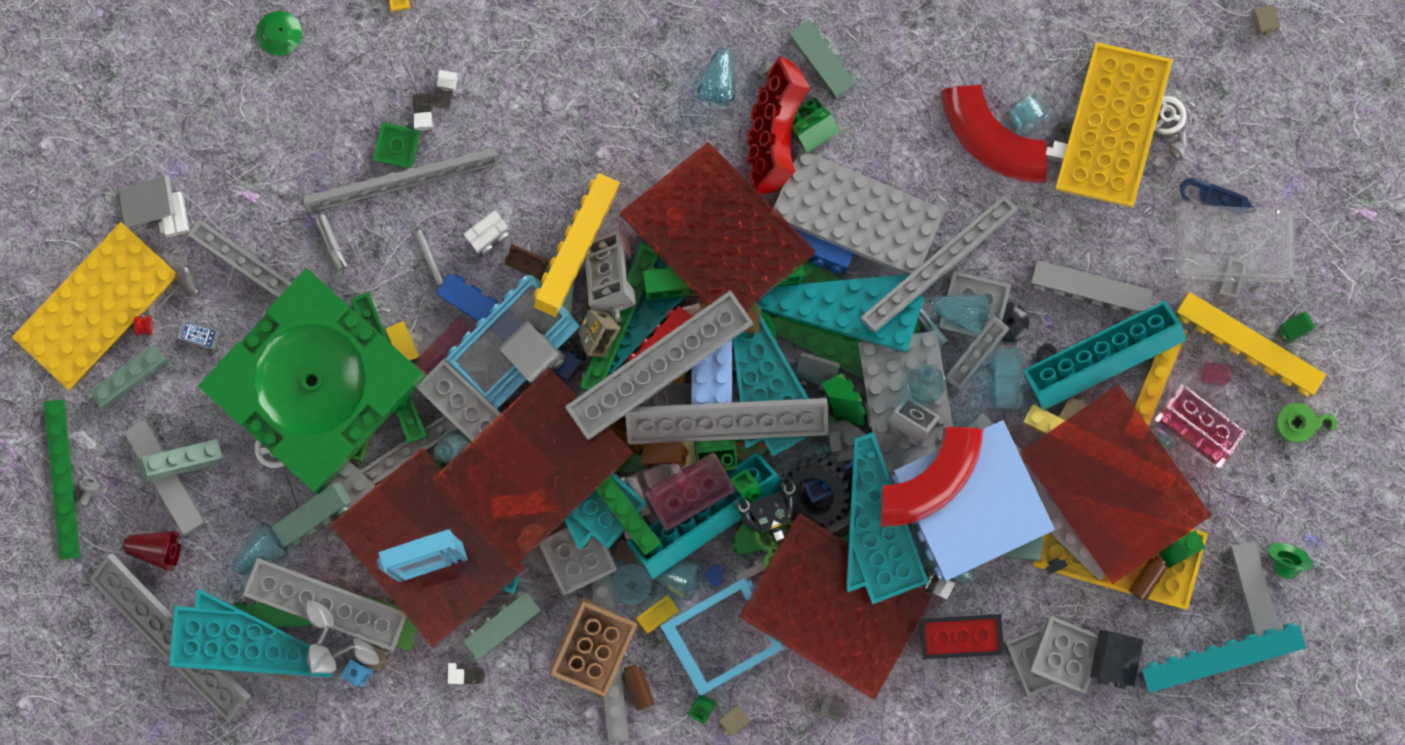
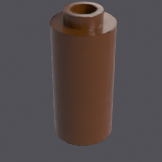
M1157 556L1155 559L1150 557L1128 591L1146 602L1168 569L1165 566L1166 562Z
M634 664L624 668L626 672L622 673L636 711L654 705L655 702L641 666L637 667Z

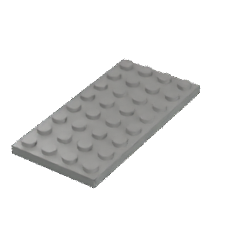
M799 150L793 163L795 173L784 184L770 215L771 219L907 276H910L923 264L945 209L805 150Z
M937 331L913 334L907 353L866 341L858 342L871 428L875 434L890 478L893 476L892 472L937 451L941 444L943 428L953 427ZM906 396L940 416L936 426L923 445L920 443L918 445L912 444L908 440L909 437L907 435L894 433L891 430L892 426L888 425L893 411Z

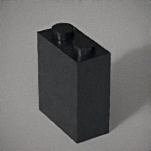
M1099 630L1090 678L1097 679L1099 684L1109 685V682L1115 683L1114 687L1126 689V686L1134 687L1144 639Z

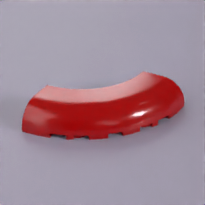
M781 56L777 58L766 75L768 79L764 87L759 88L758 102L753 105L750 119H753L751 130H748L747 145L749 146L747 162L750 163L751 172L749 177L756 194L765 195L779 190L795 173L790 149L791 131L798 107L806 93L810 90V87L800 69L794 63Z
M982 85L955 86L941 91L945 115L951 129L969 154L988 169L1000 173L1007 178L1010 177L1031 183H1046L1047 158L1045 140L1025 138L1005 128L988 108Z
M969 427L943 428L938 452L931 464L921 474L907 482L881 486L880 527L901 526L922 520L951 502L963 489L976 467L983 443L984 429Z

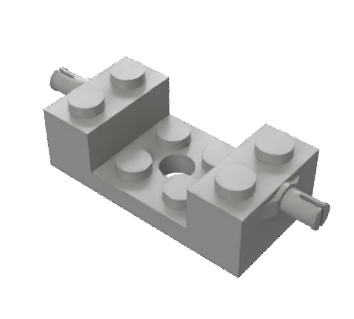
M619 230L595 239L585 257L589 307L592 310L605 311L609 315L612 314V319L616 323L621 321L620 311L636 305L634 289L627 282L625 261L631 259L630 242Z

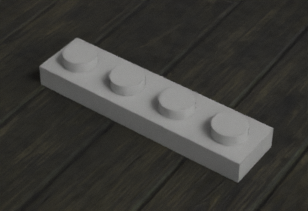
M994 316L948 372L945 379L961 390L1010 328Z

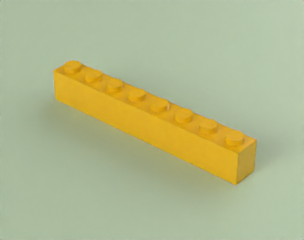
M598 173L596 179H591L588 186L590 191L588 195H583L580 202L582 207L580 210L577 209L572 218L574 223L572 226L568 225L564 235L566 239L565 241H560L557 248L559 253L557 257H552L549 264L551 269L549 273H544L541 280L543 285L541 289L537 288L534 293V308L554 317L557 316L618 193L619 181Z
M1191 292L1186 294L1175 313L1178 316V320L1183 324L1188 325L1190 323L1198 333L1202 335L1208 334L1216 344H1224L1229 347L1228 350L1237 356L1241 354L1246 357V361L1249 364L1261 366L1264 368V373L1272 377L1274 375L1279 377L1282 384L1288 387L1294 386L1298 389L1297 392L1304 397L1314 396L1326 377L1325 373Z

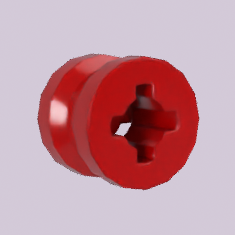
M151 315L145 318L134 317L136 336H141L142 334L153 335Z

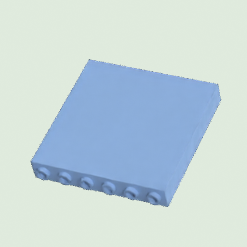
M1003 420L984 429L983 443L976 467L968 482L957 496L931 516L913 522V524L916 523L919 529L917 534L920 541L925 542L928 548L925 551L929 560H933L936 565L934 571L938 579L942 578L943 582L1055 530ZM938 450L892 472L893 476H891L893 483L900 484L917 477L931 464Z

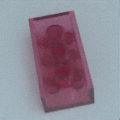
M1184 384L1173 394L1155 419L1219 468L1231 456L1246 434L1244 429Z
M712 452L643 493L663 528L668 531L732 494L736 489L718 457Z

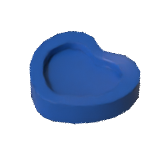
M714 565L706 571L705 576L710 584L720 586L723 582L722 575L725 570L720 565Z

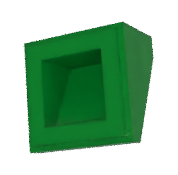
M699 694L687 714L700 723L705 724L717 704L706 696H700Z

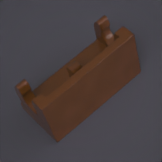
M511 244L509 254L505 257V265L524 274L533 275L540 281L546 270V265L549 264L547 259L514 244Z
M682 442L644 444L641 463L646 468H651L652 464L670 463L680 464V467H685L688 450Z

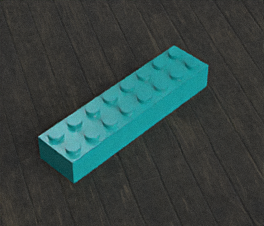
M1166 300L1022 371L1030 390L1044 411L1187 339L1182 324Z
M758 452L740 463L738 470L728 471L693 495L692 498L652 523L649 528L661 542V545L645 556L632 538L626 541L634 557L652 579L742 518L740 510L735 506V502L737 501L742 506L744 501L742 496L731 485L729 479L745 468L758 482L763 492V495L757 500L783 490L778 474Z
M1295 622L1283 625V630L1276 631L1275 628L1264 630V635L1256 637L1254 633L1243 636L1244 641L1236 642V639L1224 642L1223 647L1217 648L1215 644L1204 647L1205 652L1197 653V650L1184 653L1185 657L1181 659L1173 656L1166 658V663L1158 664V661L1145 664L1146 668L1142 669L1148 692L1158 691L1306 649L1300 625L1295 626Z

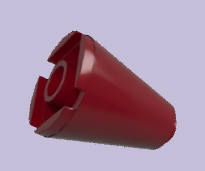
M174 531L132 534L124 539L123 549L127 555L163 570L172 571L171 567L176 566L180 558L181 544H178L177 538L181 539L178 532Z

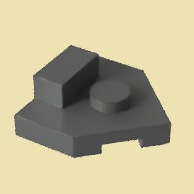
M847 420L828 423L831 455L838 457L837 463L853 460L854 439L865 435L864 432Z

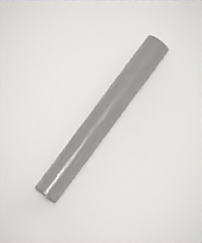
M422 230L416 231L414 233L435 283L437 287H440L444 281Z

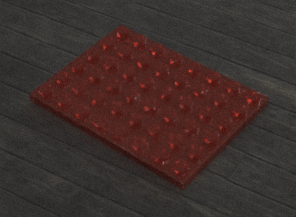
M709 142L704 144L620 212V216L707 306L731 290L746 312L816 253V250Z
M551 368L546 370L433 478L516 565L522 562L634 454L609 427L590 440L585 437L565 408V406L577 399L578 396Z
M1119 384L1020 452V455L1112 585L1212 516Z
M423 447L330 525L433 648L526 570ZM448 529L451 530V533L459 541L462 540L468 558L466 561L460 559L457 560L458 563L456 564L452 562L450 566L405 581L401 579L402 582H397L385 574V572L380 570L377 563V558H380L378 552Z
M797 513L785 534V538L779 544L738 618L872 700H875L930 602L932 595L917 587L872 604L865 586L847 592L848 543L802 514Z

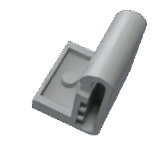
M529 320L499 347L501 352L531 383L536 384L545 382L550 376L549 373L553 369H558L564 363L563 359L566 357L542 333H539Z
M652 464L651 468H644L624 479L626 485L648 503L640 513V516L650 514V510L654 507L659 509L675 500L686 501L692 498L690 486L683 477V469L680 467V464Z

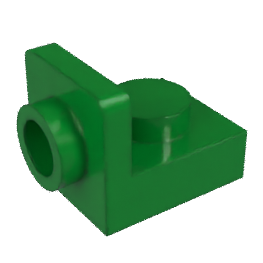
M746 468L729 479L731 485L749 503L763 495L758 482Z

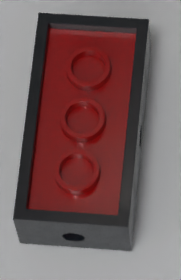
M1001 614L919 619L922 660L1004 655Z

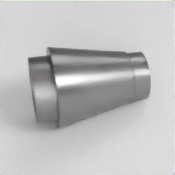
M189 266L175 273L177 277L175 280L189 297L200 292L194 272L190 270Z

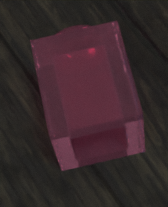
M1205 362L1202 365L1201 384L1226 386L1228 381H1231L1232 370L1229 369V364Z

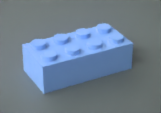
M732 340L691 368V405L732 403Z

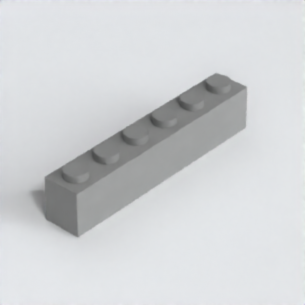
M1039 260L1035 263L1030 286H1033V289L1036 291L1045 292V290H1049L1058 297L1068 295L1074 301L1084 302V300H1087L1096 307L1106 305L1115 312L1128 311L1131 316L1149 308L1153 292L1150 289Z
M143 420L124 431L126 435L124 441L129 448L133 447L136 452L134 458L137 463L141 457L165 452L148 421ZM178 474L152 481L156 487L153 489L159 500L162 498L165 502L164 510L169 517L173 516L176 521L173 525L179 534L183 533V535L187 536L207 524Z
M1251 541L1229 547L1252 634L1255 633L1256 637L1264 635V630L1275 628L1276 631L1283 630L1281 622H1277L1275 615L1278 614L1276 603H1272L1270 597L1273 592L1270 583H1267L1265 579L1267 570L1265 564H1261L1259 556H1262L1259 544ZM1287 654L1260 661V663L1264 664L1287 658Z

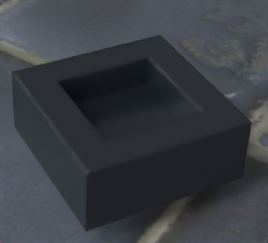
M1058 557L1049 561V566L1045 570L1050 575L1067 567L1068 564L1065 559L1060 561Z

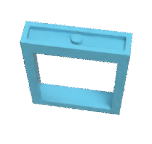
M746 577L740 579L661 625L662 630L700 696L786 647L784 644L786 642L785 637L775 629L774 625H776V622L771 614L767 615L764 609L766 605L761 597L756 596L754 592L756 587L751 579L747 580ZM741 589L772 646L707 682L675 626Z

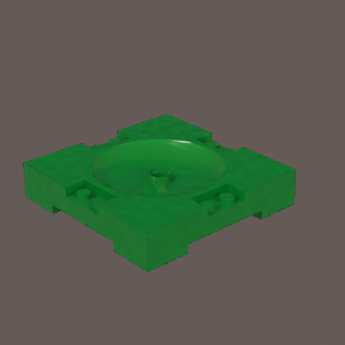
M305 268L268 308L267 314L241 342L236 343L198 387L313 492L320 494L340 474L348 461L398 406L401 407L416 390V386L426 375L310 270ZM312 377H317L316 385L309 386V380Z

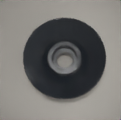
M1007 303L1003 323L1010 329L1001 341H1017L1028 330V315L1018 304ZM1007 318L1013 319L1012 325L1006 323Z

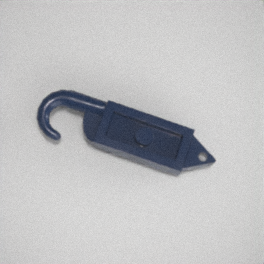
M1188 178L1180 185V194L1186 200H1190V197L1186 195L1185 188L1188 185L1200 188L1199 198L1205 204L1239 217L1242 214L1256 212V209L1247 200L1248 197L1212 183L1209 184L1196 178Z

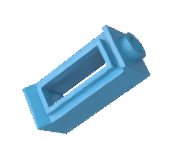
M351 659L340 677L357 687L363 688L373 670L357 660Z

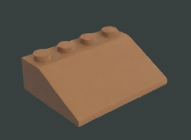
M580 597L548 668L550 675L606 697L638 623Z

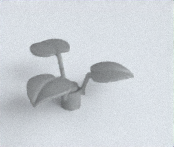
M305 601V613L308 620L314 626L323 628L317 644H312L308 649L306 661L310 667L311 674L334 672L336 664L333 658L349 650H354V656L362 663L377 665L379 663V657L372 644L358 637L353 639V645L330 655L329 650L324 646H320L328 630L327 627L334 625L333 617L330 611L322 604L315 601Z

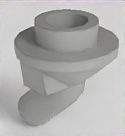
M764 60L759 64L757 73L762 78H767L766 75L774 64L773 60Z
M1185 132L1178 134L1179 142L1169 145V153L1175 159L1182 160L1185 157L1184 150L1187 145Z
M85 478L79 483L80 489L84 491L79 504L86 507L91 495L96 494L99 489V483L93 478Z

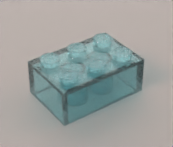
M995 348L993 351L992 411L1016 412L1023 405V393H1020V387L1023 385V373H1020V367L1023 365L1024 357L1023 353H1020V348Z

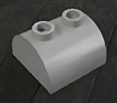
M906 396L893 411L888 425L892 426L891 430L894 433L907 435L909 437L908 440L912 444L918 445L920 443L923 445L936 426L940 416Z

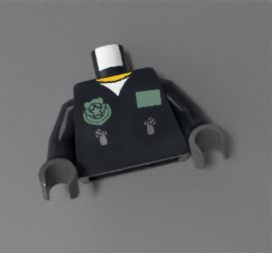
M790 481L791 485L789 488H786L784 482L781 483L784 494L783 491L751 503L742 498L744 501L742 506L736 501L735 506L740 510L744 524L761 535L770 532L774 542L784 539L785 536L781 527L787 525L793 515L794 483Z

